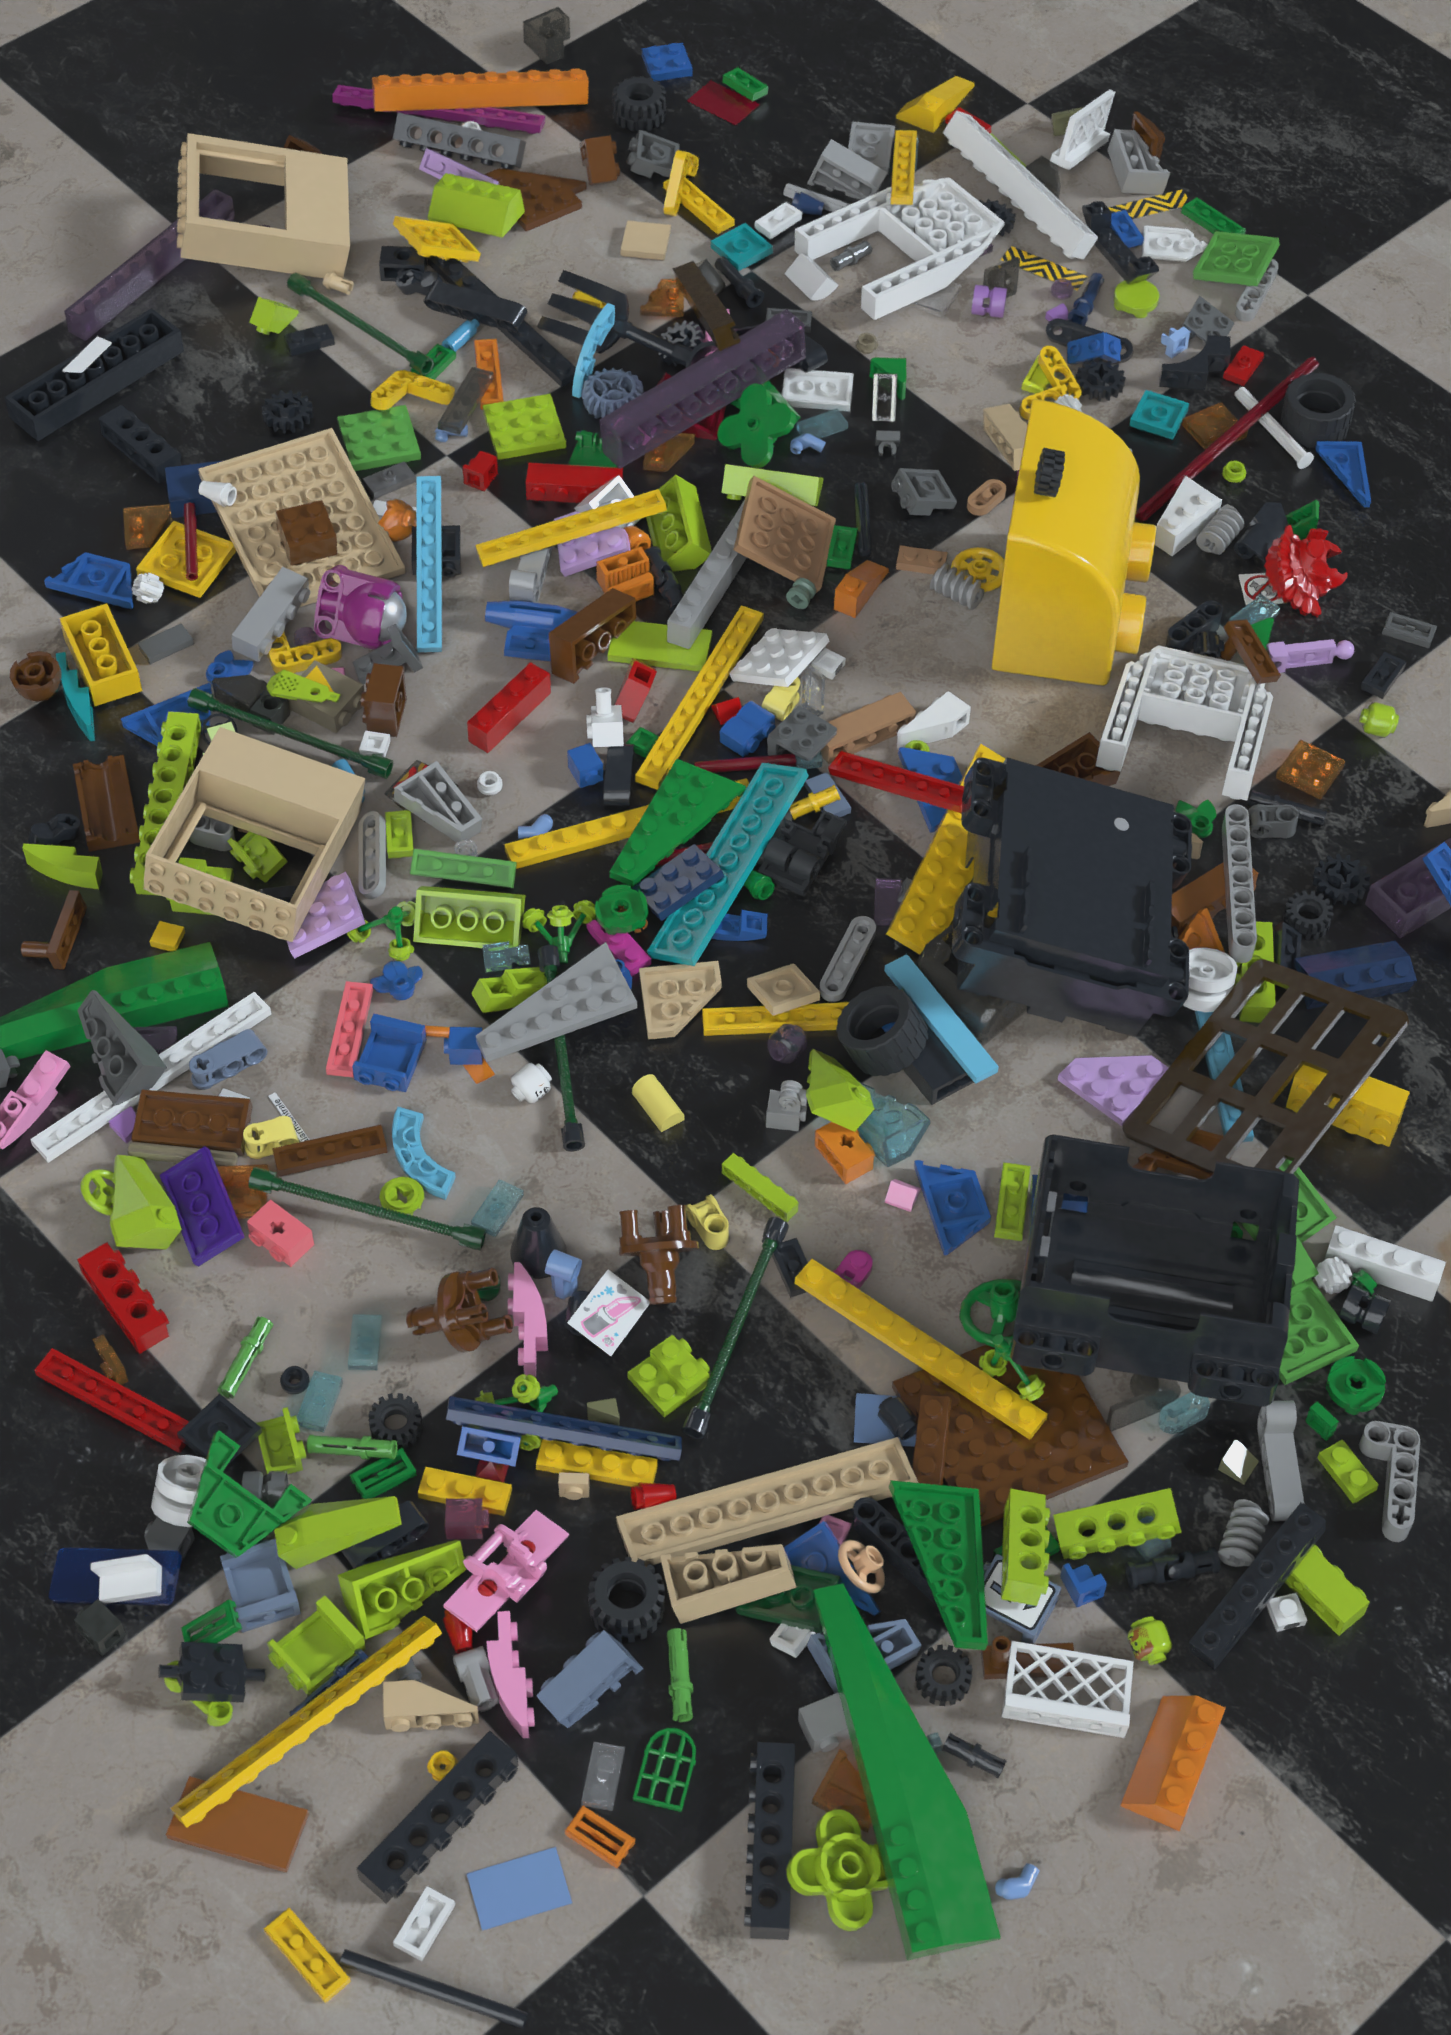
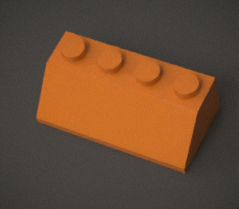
M1163 1696L1120 1806L1180 1831L1222 1720L1225 1707L1198 1696Z

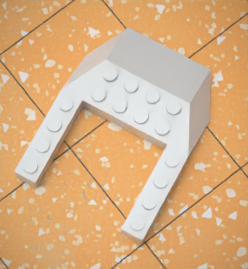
M951 178L923 180L922 184L914 185L913 205L891 204V187L796 228L795 252L799 255L803 253L814 260L874 232L880 231L911 257L915 263L862 286L861 309L876 320L946 288L986 250L1003 228L1004 221Z
M1158 645L1151 649V652L1142 654L1139 661L1135 663L1131 661L1126 664L1101 738L1096 766L1108 771L1115 770L1121 772L1137 720L1151 725L1167 726L1173 730H1184L1199 736L1207 735L1222 741L1235 742L1222 795L1229 796L1235 800H1248L1273 696L1271 692H1266L1264 688L1265 683H1256L1244 664Z

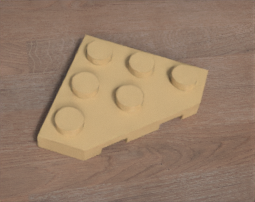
M718 961L696 963L695 966L679 964L639 968L648 1039L675 1037L716 995L722 985Z

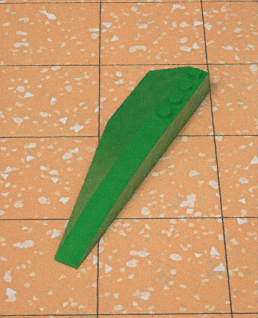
M207 942L104 968L0 1017V1049H2L5 1058L16 1056L19 1060L42 1054L46 1050L50 1052L90 1042V1039H86L78 1008L91 990L97 991L135 1030L229 1006L225 986L211 943Z
M844 1584L813 1589L907 1961L1000 1940L1001 1936L964 1805Z

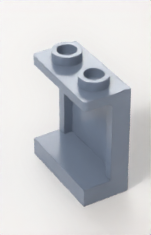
M276 1539L261 1540L237 1558H234L228 1552L220 1557L232 1601L236 1603L235 1611L239 1615L238 1621L241 1623L242 1633L301 1614L286 1562L278 1556Z

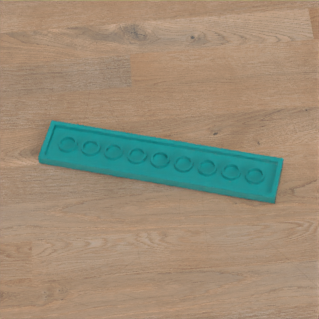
M768 763L760 765L706 854L722 870L725 877L668 916L647 950L650 958L690 966L696 965L808 778L806 769Z

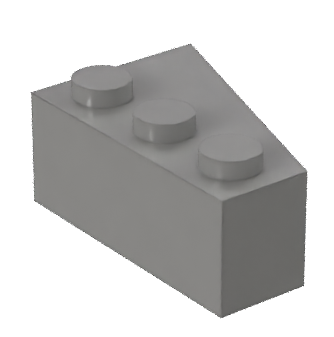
M1114 129L1108 153L1121 192L1129 194H1163L1170 175L1168 170H1163L1158 164L1160 160L1156 156H1151L1148 152L1149 147L1135 130Z
M831 139L821 154L807 184L826 186V190L833 191L836 189L845 192L846 196L862 200L878 192L888 172Z
M437 761L394 787V801L461 845L481 832V816Z

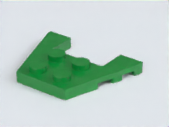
M218 1430L212 1437L187 1523L234 1558H237L299 1510L307 1506L312 1499L292 1484L287 1485L272 1508L223 1473V1470L240 1445Z

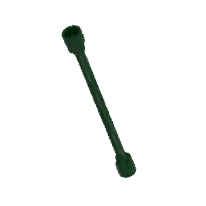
M293 273L288 278V289L301 297L304 295L311 297L406 358L410 362L409 366L420 374L427 375L433 369V359L418 350L416 353L410 351L319 293L310 285L311 281L302 275Z
M193 688L189 694L187 705L193 709L209 713V710L217 711L265 730L273 731V733L276 732V734L361 764L363 767L368 768V773L387 779L391 774L394 762L386 757L374 753L372 756H365L330 742L322 741V739L319 740V738L220 703L213 698V694L197 688Z
M254 1167L249 1178L248 1187L250 1189L269 1194L272 1193V1190L278 1192L282 1190L290 1194L293 1193L294 1195L306 1198L310 1197L313 1200L317 1199L320 1202H327L331 1205L334 1204L338 1207L341 1206L342 1208L354 1211L358 1210V1212H365L368 1215L372 1214V1216L375 1215L376 1217H382L397 1223L403 1222L406 1225H413V1227H420V1229H427V1231L430 1230L431 1232L434 1231V1233L437 1232L438 1234L451 1236L459 1241V1245L481 1251L485 1241L487 1229L465 1223L463 1227H449V1225H442V1223L432 1222V1220H425V1218H418V1216L415 1217L414 1215L411 1216V1214L408 1215L407 1213L404 1214L403 1212L391 1209L387 1210V1208H380V1206L370 1205V1203H363L352 1198L349 1199L348 1197L336 1194L332 1195L329 1192L325 1193V1191L322 1192L318 1189L315 1190L314 1188H308L307 1186H301L300 1184L288 1181L284 1182L282 1178L276 1177L277 1172Z

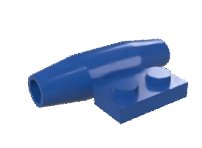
M518 600L487 602L485 621L510 629L507 631L504 656L551 662L549 632L578 612L550 604Z

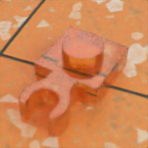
M102 1334L93 1339L95 1349L104 1361L100 1364L104 1375L109 1379L113 1378L120 1385L128 1382L125 1368L105 1336Z

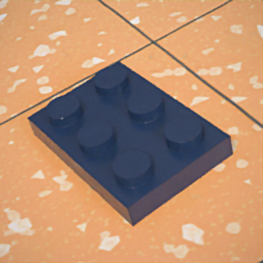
M694 844L632 887V889L637 892L640 890L645 895L648 908L662 921L725 876L722 870Z

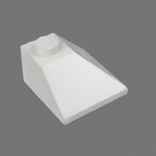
M616 476L590 493L574 509L581 513L634 496L621 477ZM640 519L618 525L617 527L624 529L627 526H634Z

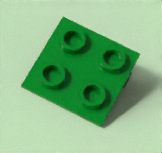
M585 430L577 431L575 439L578 442L568 465L616 468L625 443L617 436L613 437L602 434L600 439L597 432L593 437L592 432Z

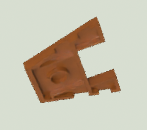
M1198 1129L1189 1142L1213 1151L1224 1136ZM1156 1150L1151 1154L1144 1153L1138 1158L1139 1162L1133 1166L1136 1169L1155 1172L1160 1167L1197 1179H1207L1212 1176V1174Z

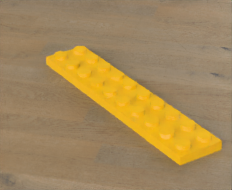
M980 744L959 785L964 786L965 776L977 758L982 757L1002 763L1005 761V758ZM948 809L886 935L929 961L935 957L952 922L955 903L965 886L971 882L974 874V859L969 867L965 868L968 831L961 823L962 814Z

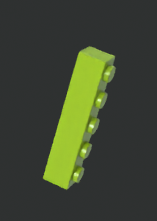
M733 1153L722 1163V1174L785 1222H788L798 1212L799 1202L795 1197L785 1193L782 1187L776 1186L767 1176L759 1173L754 1166L747 1164L742 1157H738Z

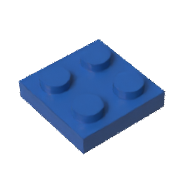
M672 43L670 45L652 46L642 49V58L653 81L693 76V68L683 43Z

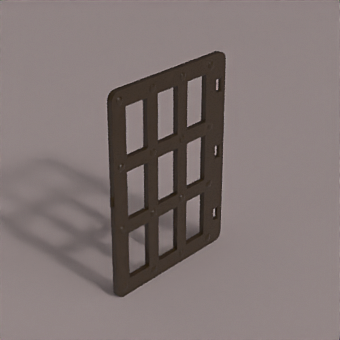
M1265 959L1258 960L1251 965L1197 1034L1189 1040L1184 1050L1126 1120L1122 1127L1124 1135L1128 1139L1213 1175L1216 1161L1242 1165L1229 1158L1258 1121L1263 1119L1285 1129L1259 1160L1255 1168L1293 1174L1409 1025L1408 1015L1397 1008ZM1264 981L1287 989L1258 1027L1235 1019ZM1304 996L1328 1004L1298 1043L1275 1034ZM1345 1011L1369 1020L1339 1059L1315 1050ZM1222 1033L1246 1041L1215 1080L1193 1072V1069ZM1381 1036L1386 1037L1387 1040L1381 1047L1375 1045ZM1262 1049L1286 1057L1255 1097L1232 1088ZM1303 1064L1327 1074L1297 1113L1273 1104ZM1180 1086L1203 1094L1172 1134L1149 1125ZM1334 1097L1339 1098V1102L1333 1109L1328 1106ZM1220 1102L1243 1111L1213 1151L1189 1142ZM1286 1159L1292 1161L1285 1171L1279 1169Z

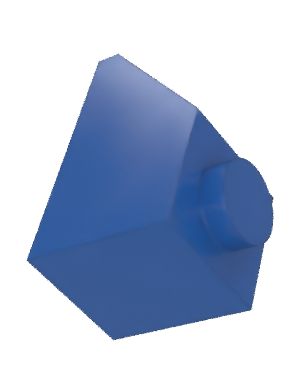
M463 1425L457 1455L515 1467L521 1436L502 1429L487 1430L479 1425Z

